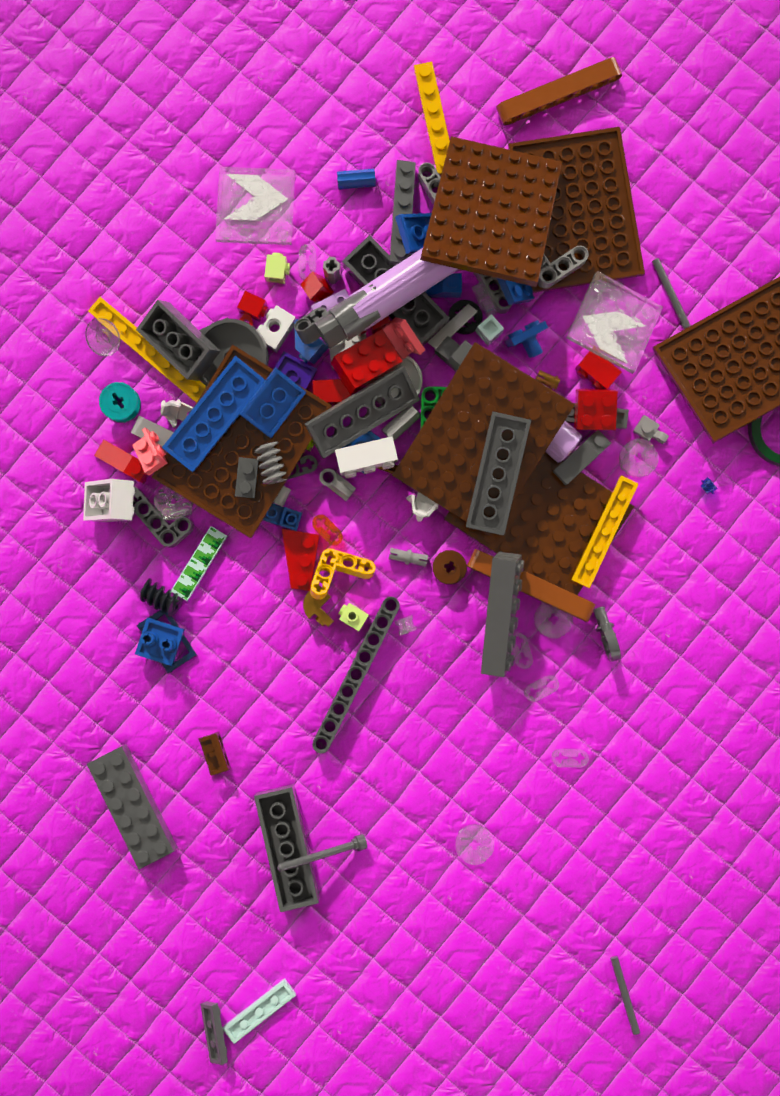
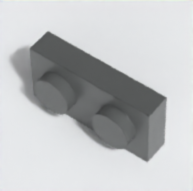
M239 457L235 496L255 498L259 467L257 459Z

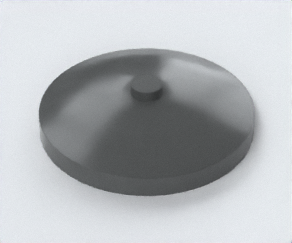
M222 319L212 323L202 332L221 351L200 378L204 385L207 386L232 344L268 366L269 355L266 342L260 332L249 323L237 319Z

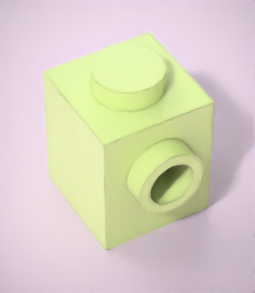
M281 253L267 254L264 276L266 282L285 284L286 274L289 275L290 263H287L286 256H283Z
M351 603L347 606L344 604L338 613L341 615L339 620L357 631H360L369 614Z

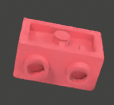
M395 317L382 328L402 359H405L411 353L421 355L425 351V348L405 319Z
M145 427L142 429L145 436L132 444L144 472L150 476L168 462L165 458V450L158 443L160 441L159 437L154 431L150 432Z

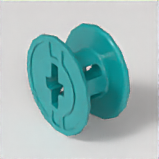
M114 382L102 390L99 396V405L101 411L111 420L125 423L133 420L138 415L141 400L138 393L129 385L123 382ZM116 397H119L122 400V404L124 405L123 409L118 405Z

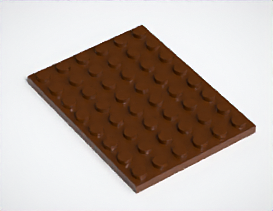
M620 127L508 144L509 150L562 162L544 250L546 258L552 263L576 246H584L588 250L589 255L582 267L552 287L544 289L538 284L537 287L531 286L533 293L644 276L645 270ZM574 254L577 260H583L581 254ZM559 264V265H558V267H559L560 270H562V271H566V270H567L566 265H564V264ZM548 274L542 275L545 281L552 280Z
M451 136L420 260L537 287L562 162Z
M780 277L653 347L654 353L713 444L780 407Z
M474 342L392 476L467 522L492 411L531 420L512 500L513 503L575 404ZM509 429L504 430L501 434L503 440H511L513 432ZM500 449L497 452V457L500 460L508 458L509 453L506 449ZM496 468L493 470L492 475L495 479H501L504 476V471L501 468ZM492 487L488 491V495L491 498H497L500 494L499 489L496 487ZM491 506L484 509V515L487 517H492L495 514V509ZM482 531L490 537L493 534L490 532Z
M232 344L199 400L235 356L265 380L273 369ZM301 387L307 393L272 438H269L239 415L194 472L190 471L166 452L165 458L168 463L154 472L152 478L249 538H252L286 481L275 484H263V480L267 477L261 476V473L265 469L258 467L255 498L235 496L239 457L257 459L262 455L255 453L257 448L261 445L278 441V444L274 446V448L280 449L276 456H282L278 464H284V467L279 470L286 472L281 478L288 479L312 440L304 424L332 408V405Z
M545 452L511 504L504 535L493 533L490 537L480 530L466 527L467 522L450 511L444 518L445 521L496 554L498 552L522 555L521 560L524 561L523 571L578 595L583 586L571 579L612 492L582 472L565 485L553 473L562 462H556ZM630 503L614 538L634 508Z

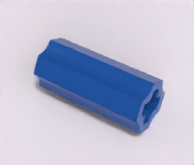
M375 169L338 171V190L376 187Z

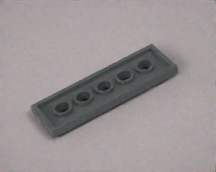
M400 366L304 425L322 458H326L334 453L336 449L344 447L420 399L405 367ZM397 387L399 393L396 397L393 398L391 396V391L393 388ZM378 397L383 399L380 407L375 406V401ZM362 407H366V415L360 417L359 410ZM349 416L351 422L348 426L344 427L343 419ZM333 426L335 429L334 434L327 436V429Z
M492 411L466 527L499 535L505 534L531 420ZM506 429L513 432V438L509 441L503 440L501 436L502 432ZM500 449H506L509 453L508 458L500 460L497 457V452ZM501 468L504 471V476L501 479H495L492 475L494 469ZM496 487L499 489L500 494L497 498H491L488 495L490 488ZM488 506L495 509V514L492 517L484 515V509Z

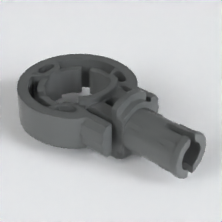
M605 607L596 608L593 610L598 623L596 632L600 631L601 642H603L606 655L610 662L620 660L619 644L616 633L612 629L615 625L609 622Z

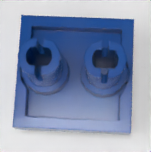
M537 320L524 326L526 330L522 331V329H519L507 335L509 339L504 341L507 348L522 343L528 357H535L543 353L536 336L549 327L546 321L539 322Z
M147 617L135 655L173 666L185 629Z

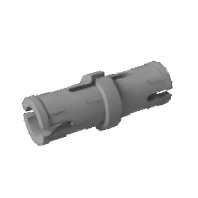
M392 547L390 549V553L397 555L389 554V560L402 561L407 565L411 563L426 567L427 562L419 559L428 560V555L413 553L412 550L404 551Z

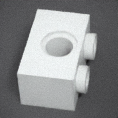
M276 305L274 309L271 308L268 311L266 322L264 325L261 324L257 330L263 336L267 347L277 353L294 327L296 317ZM277 324L280 326V329L277 332H272L270 327Z

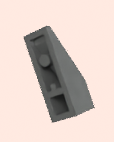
M600 430L595 431L553 473L567 485L602 453L611 442Z

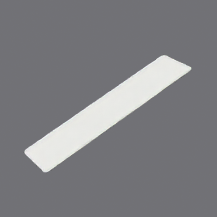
M469 304L466 305L428 343L437 349L447 336L451 337L477 313V310Z

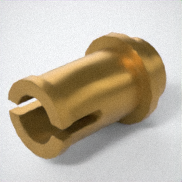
M540 370L538 375L545 377V379L537 376L535 380L551 387V390H556L561 379L557 375L554 377Z

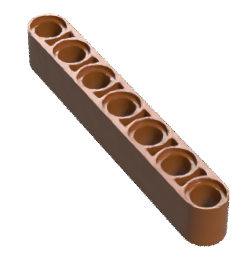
M611 57L499 103L496 109L503 125L507 126L613 83L622 77V72L616 58Z
M474 549L467 567L491 578L493 556ZM526 571L521 572L519 579L522 580V589L520 592L585 622L589 621L596 604Z

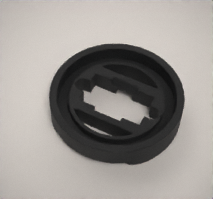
M459 300L449 310V321L457 315L455 311L459 312V310L464 308L463 306L468 304L477 310V313L474 315L476 322L471 324L466 322L464 325L467 327H461L457 331L459 334L467 335L475 332L477 326L482 322L483 315L480 307L470 300Z

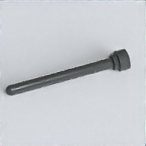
M360 834L354 836L351 842L280 863L277 868L282 872L352 849L354 851H362L367 849V841L365 836Z

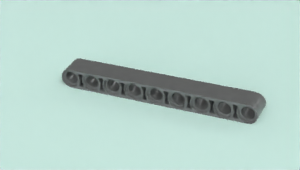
M387 597L383 601L313 740V749L317 753H324L329 749L399 610V601L395 597ZM388 600L396 602L395 610L389 611L386 609L385 604ZM385 617L388 620V625L385 628L378 627V618ZM371 634H376L379 637V643L371 645L368 642V637ZM366 651L370 654L371 658L368 662L360 660L359 656L362 652ZM359 669L362 672V677L357 680L353 679L351 671ZM346 686L353 689V694L349 697L344 696L342 693V689ZM342 704L344 712L337 714L334 711V705ZM328 721L334 722L336 725L335 730L328 731L325 728V723ZM322 738L326 740L327 746L319 748L316 745V741Z

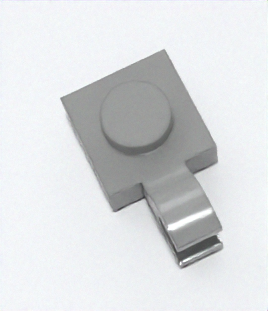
M645 415L642 416L633 430L635 434L648 442L651 438H654L659 443L664 444L669 437L664 432L657 430L660 425Z

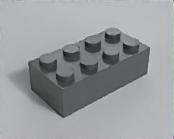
M157 300L136 329L187 380L199 381L221 352L170 302Z

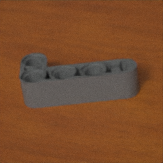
M134 486V496L140 500L137 502L133 499L134 512L163 546L175 547L192 533L194 524L190 519L179 517L169 524L144 493ZM147 504L149 511L146 514H142L140 509L143 505ZM156 519L161 520V526L158 529L153 527V522ZM183 521L188 522V529L185 531L180 530V524ZM171 533L174 539L172 543L167 544L165 536Z

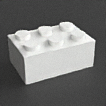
M393 437L335 450L341 476L345 475V478L355 477L357 472L364 471V474L372 473L378 467H382L383 470L393 468L398 461Z
M106 479L85 482L83 521L113 522L132 520L134 514V481Z

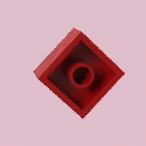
M576 389L574 428L577 430H616L618 391Z

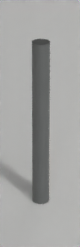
M659 258L654 259L652 263L683 328L686 329L691 326Z
M613 956L610 959L633 1035H637L640 1033V1029L618 956Z

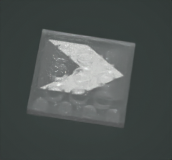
M219 167L216 242L292 245L295 170Z
M597 271L593 276L566 338L633 374L636 372L663 306Z

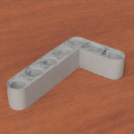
M576 246L552 263L543 255L538 285L544 289L550 288L582 267L589 256L588 250L584 246ZM574 254H581L583 260H577ZM559 264H564V265H566L567 270H566V271L560 270L559 267H558V265H559ZM548 274L552 280L545 281L542 275Z

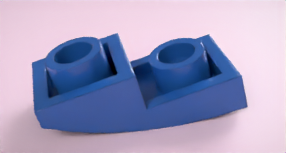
M272 504L263 521L297 531L302 513Z

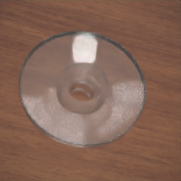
M97 318L87 325L85 337L88 346L93 352L100 356H110L118 350L120 334L112 322L107 319Z

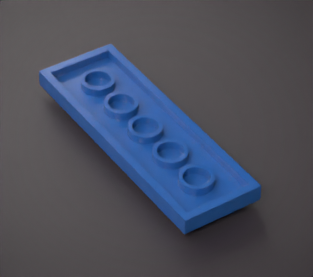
M235 356L162 448L190 471L194 472L239 417L240 412L265 379Z

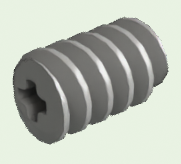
M278 441L261 445L255 450V453L262 454L257 458V461H262L263 463L259 465V468L265 469L261 473V476L267 477L263 480V484H275L288 480L281 478L286 472L279 470L284 467V464H278V461L282 459V456H276L280 449L274 448Z

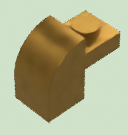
M320 585L318 586L317 592H320L322 590V587ZM309 591L303 601L306 616L310 619L316 614V621L322 626L326 624L329 627L334 620L321 607L331 596L327 593L325 598L319 600L313 598Z

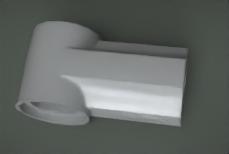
M331 468L324 469L320 473L321 483L345 501L356 489ZM328 471L334 475L332 482L324 480L323 475L325 472Z

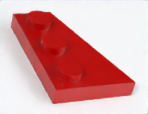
M282 529L291 588L310 591L320 535Z

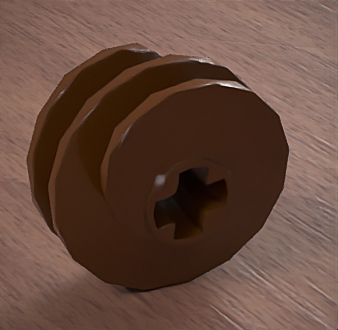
M445 550L435 557L432 565L433 573L441 583L455 584L464 578L467 571V563L459 552ZM451 562L453 563V567H455V570H451L450 573L446 572L447 568H444V565H448Z

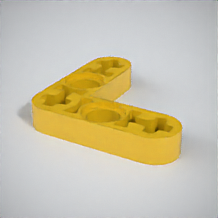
M326 549L322 552L311 584L310 594L315 599L325 598L335 570L359 578L370 579L374 575L376 566L368 559L335 549ZM329 556L332 557L330 565L326 564ZM347 560L351 561L353 563V566L346 567L344 566L343 562ZM365 567L369 568L368 572L364 571ZM325 570L328 571L330 575L328 577H322L319 574V572ZM319 583H323L322 590L317 592Z

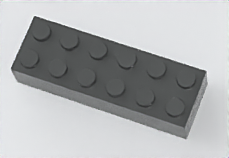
M370 235L342 260L343 268L361 287L367 285L395 265H389L390 255ZM425 292L389 315L392 319L395 317L405 319L423 346L449 321V317Z
M498 552L492 559L481 674L504 677L507 671L510 672L514 664V655H511L516 645V636H513L518 626V618L515 615L520 608V599L517 596L522 589V580L519 578L524 570V561L521 560L522 555Z
M127 744L87 763L138 869L165 857L178 848Z
M294 784L256 793L254 799L280 912L318 904L320 897L312 862L282 872L277 868L280 863L310 854Z

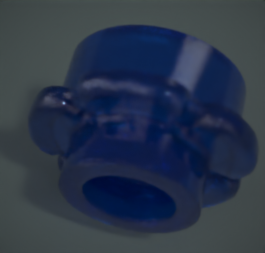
M708 477L705 480H701L703 483L700 485L707 494L710 492L715 494L714 491L718 488Z

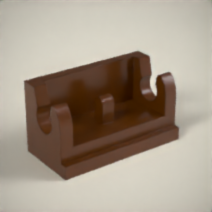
M220 732L198 738L210 775L228 771L231 766Z

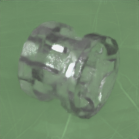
M412 615L394 621L399 627V636L417 630V627L412 622Z

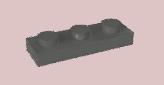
M206 1001L200 1005L210 1063L223 1065L228 1062L223 1036L224 1030L220 1018V1008L218 1003Z

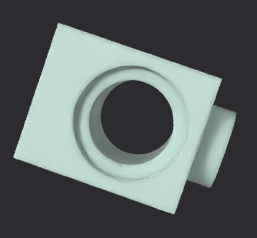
M491 314L477 326L476 333L489 345L503 333L504 328Z

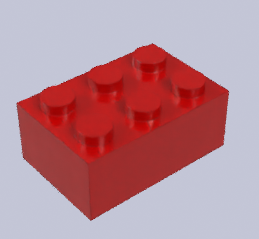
M383 329L335 355L331 365L350 395H353L400 367L403 360Z

